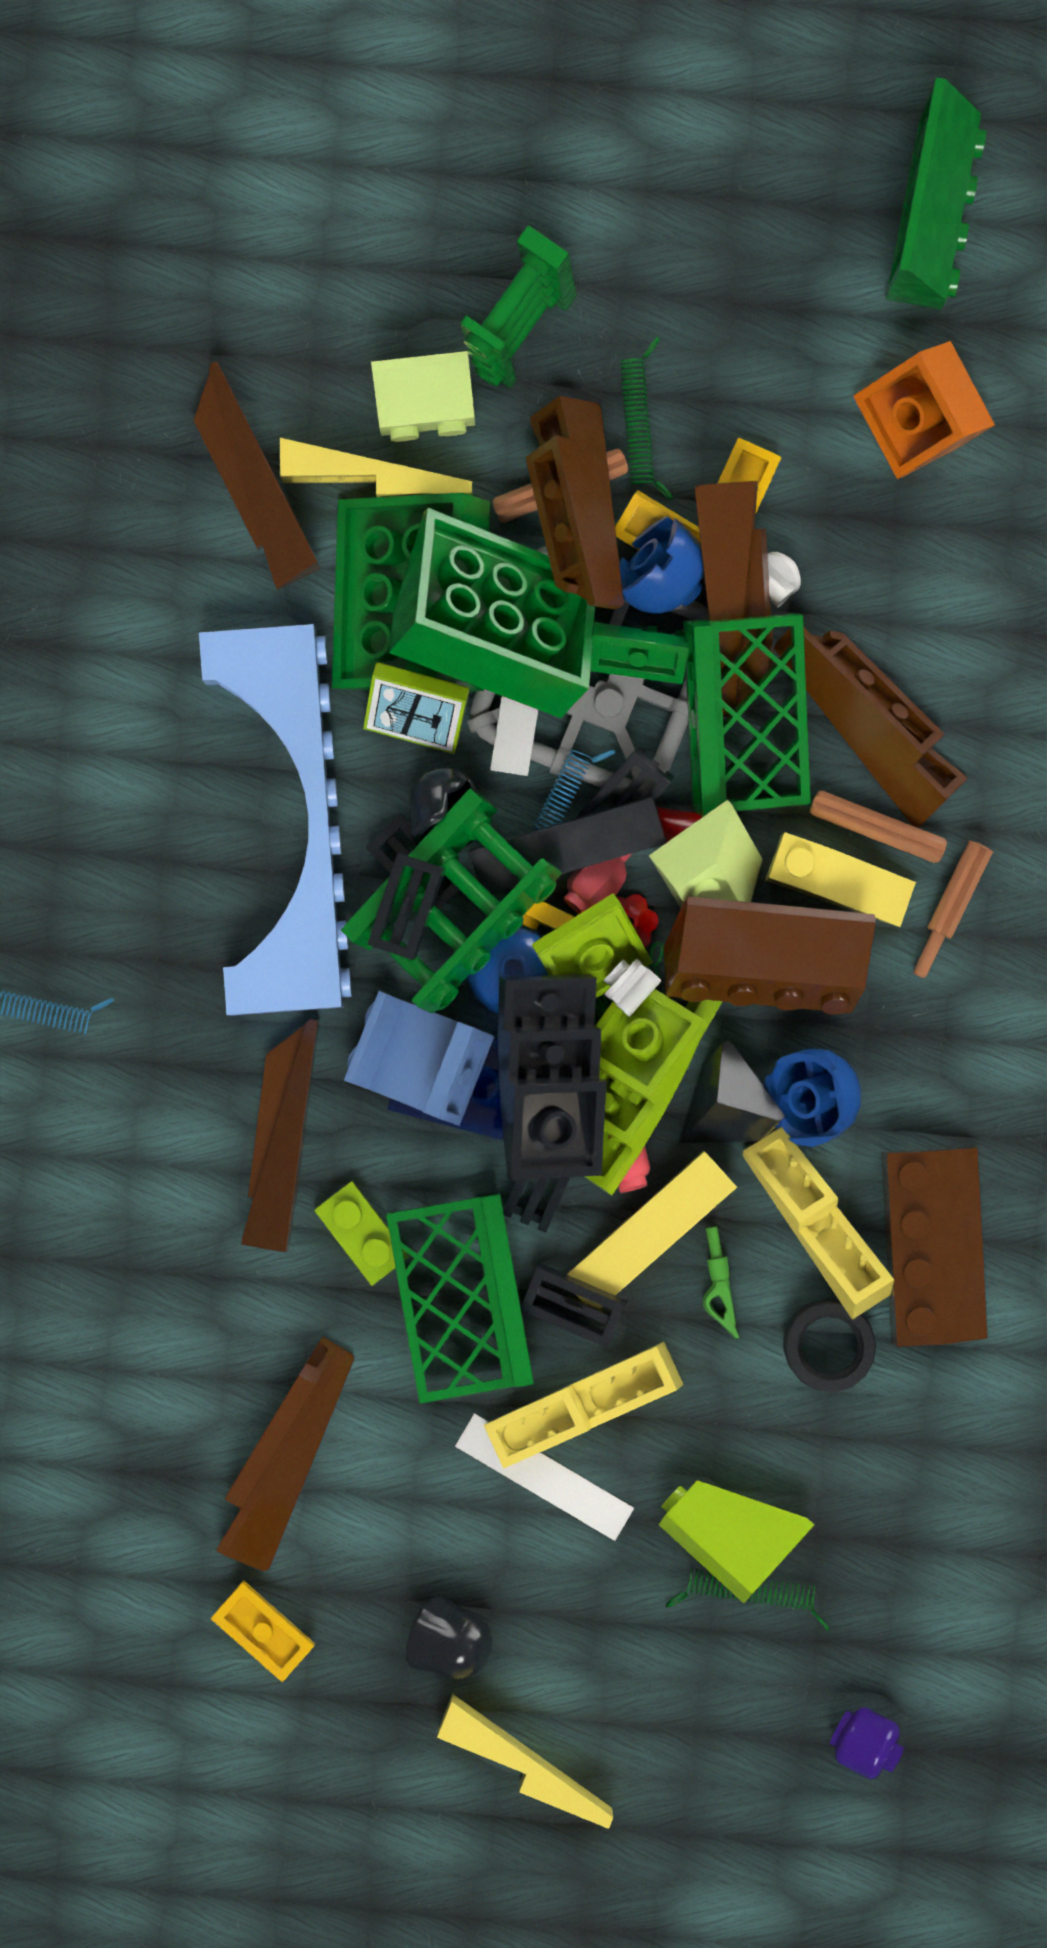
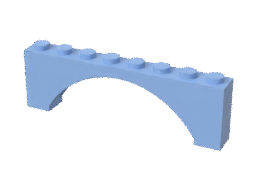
M314 624L199 633L202 681L206 685H220L239 697L260 714L277 733L288 749L298 770L308 810V846L305 864L298 886L287 909L273 930L254 951L236 966L223 967L226 1014L228 1016L344 1008L343 997H352L350 968L341 969L340 950L348 949V937L341 931L346 921H338L336 902H345L343 873L334 874L333 855L341 854V837L339 826H331L329 807H338L336 778L327 779L326 760L334 759L333 732L324 731L322 712H331L329 683L320 684L319 665L327 664L326 637L317 636Z

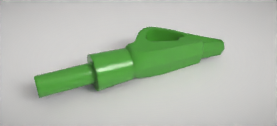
M718 1227L706 1228L711 1258L707 1259V1265L713 1284L703 1296V1307L735 1339H740L735 1326L737 1322L729 1281L728 1256L722 1255ZM719 1297L725 1307L724 1317H721L712 1307L711 1301L713 1298Z

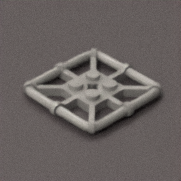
M546 546L536 550L548 555ZM624 600V605L614 610L609 624L621 626L630 604ZM693 601L688 606L680 605L670 611L690 620L703 619L709 621L708 608L696 601ZM609 674L607 682L598 681L595 687L589 686L585 694L568 710L566 714L572 717L559 749L555 750L533 741L530 760L551 768L549 773L554 775L562 774L560 770L564 769L562 765L566 764L564 761L569 760L567 755H570L569 751L573 748L583 721L614 733L626 760L635 749L626 730V724L638 698L672 712L654 760L660 764L658 766L659 769L664 773L669 771L688 725L686 679L677 699L643 686L644 679ZM484 689V691L475 692L470 708L471 720L467 721L471 733L477 732L480 738L494 745L497 730L495 724L498 723L500 708L489 711L495 693ZM569 756L571 760L589 769H584L573 762H566L586 772V774H582L568 766L564 767L584 777V779L578 778L567 771H562L564 774L599 788L613 774L611 771L593 764H586ZM636 765L630 770L633 779L641 772V769ZM624 777L612 793L620 795L633 780ZM649 777L631 798H643L656 782Z

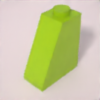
M698 1480L688 1491L679 1486L661 1506L667 1513L659 1523L663 1530L743 1603L748 1600L814 1526L806 1517Z

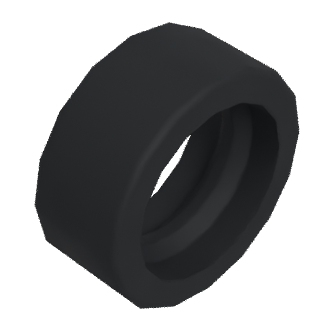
M823 1299L805 1305L793 1315L785 1329L783 1350L787 1365L801 1382L815 1390L834 1393L852 1388L867 1375L874 1362L876 1341L871 1325L862 1314L852 1320L840 1301ZM826 1317L838 1318L847 1323L855 1332L858 1343L857 1353L851 1365L843 1371L834 1374L820 1373L811 1368L804 1360L801 1350L802 1336L807 1327L816 1320Z

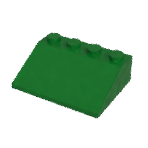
M935 78L920 114L885 300L938 310L942 309L947 297L955 298L960 269L953 268L956 250L964 251L969 230V223L961 222L964 204H973L978 177L970 175L973 158L981 159L987 134V130L979 129L982 113L943 78Z
M465 493L338 499L332 689L370 690L376 662L466 686L470 688L469 692L484 691L480 687L390 654L389 648L394 610L424 511L430 508L489 532L490 501Z
M427 508L420 522L394 610L389 653L562 718L589 689L595 606L587 604V600L581 596L565 592L555 586L548 555Z

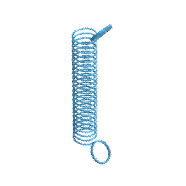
M570 750L569 752L571 755H567V758L569 760L564 761L566 763L565 765H562L564 769L560 770L562 774L557 775L560 779L555 780L558 784H553L554 788L551 789L552 793L548 794L550 798L546 799L548 803H544V806L546 808L541 809L543 811L539 813L541 817H537V820L539 822L534 823L537 827H532V829H540V827L536 823L542 824L545 827L549 826L545 823H542L539 819H544L553 825L557 824L556 822L544 818L541 814H546L559 822H563V820L546 813L543 809L550 810L551 812L565 818V815L555 810L549 809L545 804L552 805L553 807L567 813V810L558 807L554 804H551L548 800H554L555 802L567 808H570V806L556 799H553L550 795H555L569 803H572V801L560 795H557L552 790H557L573 799L575 798L573 795L568 794L555 787V785H558L575 794L577 793L575 790L561 785L559 782H557V780L567 783L572 787L579 789L578 786L563 780L560 776H565L568 779L579 784H581V782L565 775L562 771H567L578 778L584 779V777L567 770L564 766L571 767L572 769L582 774H586V772L569 765L566 761L573 762L574 764L584 769H589L588 767L571 760L569 756L575 757L576 759L586 764H591L586 760L576 757L571 752H576L586 757L591 758L592 762L595 763L613 755L615 753V750L602 753L593 758L581 752Z
M3 990L2 993L0 992V998L4 992V1001L2 1004L0 1015L2 1016L5 1000L9 994L10 998L7 1006L6 1017L8 1016L10 1002L12 997L15 995V1002L11 1013L12 1018L15 1011L16 1001L20 996V1004L16 1015V1019H18L21 1003L25 997V1006L23 1009L21 1020L24 1019L26 1005L28 1000L30 999V1008L26 1020L27 1022L29 1021L31 1007L35 1000L36 1005L32 1018L33 1023L36 1015V1008L39 1002L41 1001V1008L37 1020L38 1024L40 1021L43 1005L46 1002V1010L42 1022V1025H44L47 1009L51 1003V1012L49 1015L47 1026L50 1025L52 1011L56 1005V1014L53 1022V1028L55 1027L57 1013L59 1011L60 1006H62L61 1016L58 1024L59 1029L62 1021L63 1012L67 1007V1014L63 1027V1030H65L67 1017L72 1008V1016L68 1031H70L72 1019L77 1009V1018L73 1032L76 1031L78 1018L82 1011V1021L80 1024L79 1034L81 1033L83 1020L86 1013L88 1012L86 1027L84 1031L85 1035L87 1032L88 1021L90 1019L91 1014L112 1003L114 1001V998H110L106 1001H103L93 1006L91 1008L92 1012L89 1015V1011L86 1010V1012L84 1013L83 1008L80 1010V1012L78 1007H76L74 1010L71 1006L68 1010L67 1005L63 1009L62 1004H60L58 1007L57 1003L53 1005V1003L50 1001L49 1004H47L46 1000L42 1004L41 999H39V1001L37 1002V999L34 998L32 1001L31 997H28L27 999L24 995L23 998H21L20 994L16 998L15 993H13L11 996L10 992L6 994V992Z

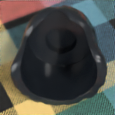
M435 768L426 771L416 779L410 789L409 796L411 835L416 845L429 834L439 821L444 819L450 809L469 789L477 792L469 775L454 768ZM470 840L465 847L469 846L475 840Z
M436 1595L431 1597L421 1607L418 1617L414 1621L407 1641L406 1661L410 1668L414 1670L429 1671L452 1679L468 1678L477 1674L488 1661L493 1645L491 1630L488 1624L477 1615L455 1605L446 1596Z

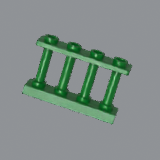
M529 225L517 240L521 257L520 261L523 266L486 319L479 325L465 315L460 322L465 338L463 342L468 346L467 352L472 358L470 362L476 367L474 372L494 387H497L502 382L509 388H512L517 381L511 358L547 308L552 310L555 304L564 311H567L577 297L569 253Z
M469 789L460 798L444 819L439 821L408 856L446 868L444 875L487 918L467 938L435 905L433 906L427 925L455 952L436 973L418 956L416 960H411L387 952L422 987L413 997L412 1002L418 1008L431 1014L436 1010H442L456 998L458 994L457 987L468 975L476 974L485 967L491 958L490 951L502 938L507 939L519 930L524 921V914L535 903L543 902L552 894L556 887L555 881L562 873L556 866L543 858L534 866L527 862L490 826L491 817L498 810L486 798L472 789ZM477 839L520 881L501 902L458 861L459 852L470 840ZM406 866L382 938L384 940H391L395 928L394 923L398 919L414 871L412 867ZM426 872L424 873L412 909L417 915L431 874ZM389 877L341 929L354 944L369 951L373 946L367 945ZM402 941L401 946L407 947V945Z

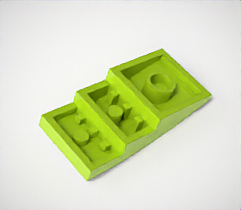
M656 989L649 994L630 1017L613 1001L596 1024V1027L602 1029L599 1077L606 1081L602 1175L583 1177L611 1196L643 1150L666 1111L707 1026V1022Z

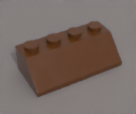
M687 896L663 947L666 996L679 997L690 1002L712 1000L730 1002L735 1006L756 1004L776 1006L781 1010H795L798 1008L822 1010L831 1015L852 1013L866 987L876 924L875 914Z
M978 1148L881 1152L887 1268L890 1275L894 1278L892 1292L889 1296L891 1343L897 1347L942 1345L987 1339Z

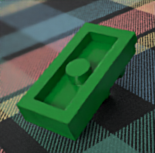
M595 622L590 671L683 684L689 642L685 641L683 630L676 629L675 634L670 635L657 633V626H649L647 631H642L639 628Z

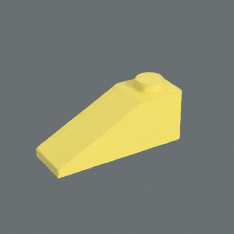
M786 832L780 836L765 881L857 913L875 914V919L897 927H901L916 884L912 880Z

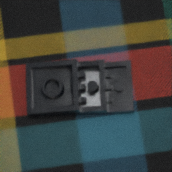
M590 974L499 977V1086L507 1177L510 1180L602 1175L606 1081L599 1077L602 1029L594 1025L597 978Z

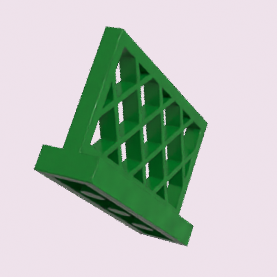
M797 613L705 621L703 619L683 621L685 641L689 642L686 661L692 809L704 817L727 801L726 782L738 768L753 779L756 784L744 798L728 800L735 811L811 804L803 615ZM791 626V645L778 659L761 642L774 627ZM761 628L755 636L747 631V629ZM738 630L750 642L731 663L720 653L719 632ZM756 648L774 662L773 666L757 684L738 669ZM791 657L792 670L785 665ZM720 661L728 667L722 675ZM782 669L793 679V692L780 706L763 689ZM735 673L752 690L733 710L722 700L721 688ZM758 695L777 710L759 731L741 717ZM793 705H794V718L788 713V710H789ZM722 708L730 714L724 722ZM785 717L795 726V739L782 753L765 737L781 718ZM736 721L754 735L737 757L724 747V735ZM762 742L779 758L759 778L743 762ZM795 752L796 765L791 760H789ZM725 756L732 761L726 769ZM784 764H787L797 773L798 793L778 795L767 784ZM763 789L771 795L757 797Z
M495 1193L387 1213L388 1229L419 1404L508 1387L516 1388L533 1385L500 1194ZM472 1209L476 1228L465 1244L441 1229L452 1212ZM444 1214L437 1225L425 1218L427 1216ZM418 1218L432 1228L433 1231L416 1253L400 1241L397 1222ZM438 1233L461 1248L445 1272L422 1257ZM476 1237L478 1238L480 1255L469 1248ZM402 1250L414 1257L406 1269ZM465 1253L481 1262L483 1266L484 1276L473 1292L450 1276ZM418 1261L441 1276V1279L426 1300L411 1291L408 1286L407 1277ZM446 1280L469 1296L454 1319L430 1304ZM485 1283L489 1303L478 1296ZM411 1297L422 1304L415 1316L413 1314ZM474 1300L491 1311L492 1324L481 1339L458 1323ZM427 1308L450 1324L434 1347L417 1336L415 1326ZM454 1328L478 1343L462 1367L439 1351ZM493 1331L497 1350L486 1343ZM419 1344L430 1351L423 1364ZM482 1347L499 1358L502 1378L481 1381L467 1371ZM435 1356L458 1371L447 1388L427 1391L424 1371ZM463 1375L474 1382L456 1386Z

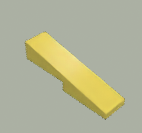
M280 438V477L283 483H376L377 497L465 493L472 496V481Z
M781 1127L743 1150V1157L853 1320L891 1295L894 1278L837 1207L838 1197L798 1146L788 1140L790 1136Z
M702 1151L639 1210L628 1217L570 1270L567 1275L617 1295L733 1192L737 1186L708 1154ZM577 1295L581 1301L587 1304H590L599 1309L603 1307L600 1304H597L593 1301H590L586 1298Z
M662 1342L484 1424V1428L504 1469L585 1433L593 1427L670 1394L684 1384L665 1343Z
M452 1694L438 1728L437 1738L522 1772L523 1775L519 1782L520 1793L609 1829L613 1820L612 1807Z

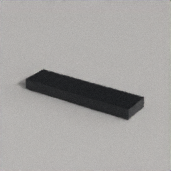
M653 795L505 839L532 866L543 858L556 866L562 872L561 874L663 845L667 842ZM483 845L469 850L477 880L491 894L512 889L520 882Z

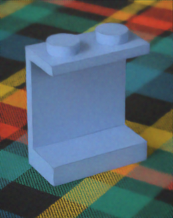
M378 991L375 1001L366 1012L365 1027L358 1045L349 1055L347 1062L348 1070L344 1081L369 1089L421 1110L423 1113L460 1126L494 1036L437 1013L431 1014L418 1008L416 1005Z

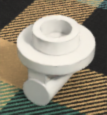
M779 552L768 553L770 601L778 608L799 590L801 578L798 567L791 558Z
M637 958L631 965L623 959L605 978L604 981L610 986L605 995L609 999L611 998L630 1017L659 985L661 979L650 969L645 968Z

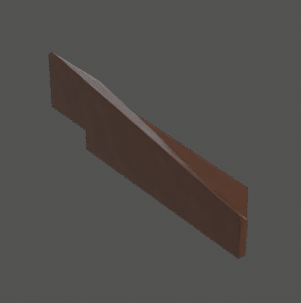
M218 362L211 363L209 376L193 421L257 550L264 549L277 590L319 570L320 567Z
M558 396L530 417V422L540 447L525 457L555 586L565 592L581 596L587 600V604L590 606L618 609L624 605L601 407L594 402Z
M757 481L695 486L709 621L771 616L766 528L754 529L758 491ZM761 628L747 629V631L755 636ZM738 630L719 632L720 653L732 663L750 641ZM771 630L761 644L774 654ZM756 648L738 669L757 684L773 666L774 662ZM720 661L722 675L728 667ZM734 673L721 688L722 700L734 710L752 688ZM722 708L723 717H728L730 714Z
M791 627L774 645V649L779 656L791 645ZM803 627L806 691L910 824L917 828L920 827L968 779L932 749L945 734L845 634L829 630L821 637L810 634ZM791 657V658L789 659V661L786 663L787 667H788L789 669H791V670H792V657Z
M310 1019L305 1025L266 1054L248 1197H254L241 1245L278 1252L289 1251L320 1020Z
M322 1336L225 1497V1500L240 1508V1511L216 1551L261 1571L268 1570L272 1564L354 1361L352 1353Z

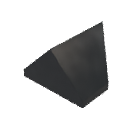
M730 1040L723 1043L703 1064L678 1143L760 1141L786 1117Z

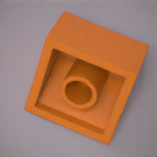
M951 341L918 352L853 395L897 479L956 450L995 426Z

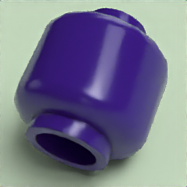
M867 1707L857 1709L854 1714L847 1710L830 1741V1745L836 1748V1761L869 1780L876 1779L884 1769L893 1773L905 1750V1747L898 1744L900 1737L899 1726Z

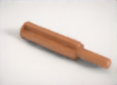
M967 841L968 844L927 927L932 933L913 970L914 974L918 977L925 978L945 937L952 938L987 863L994 853L983 844Z

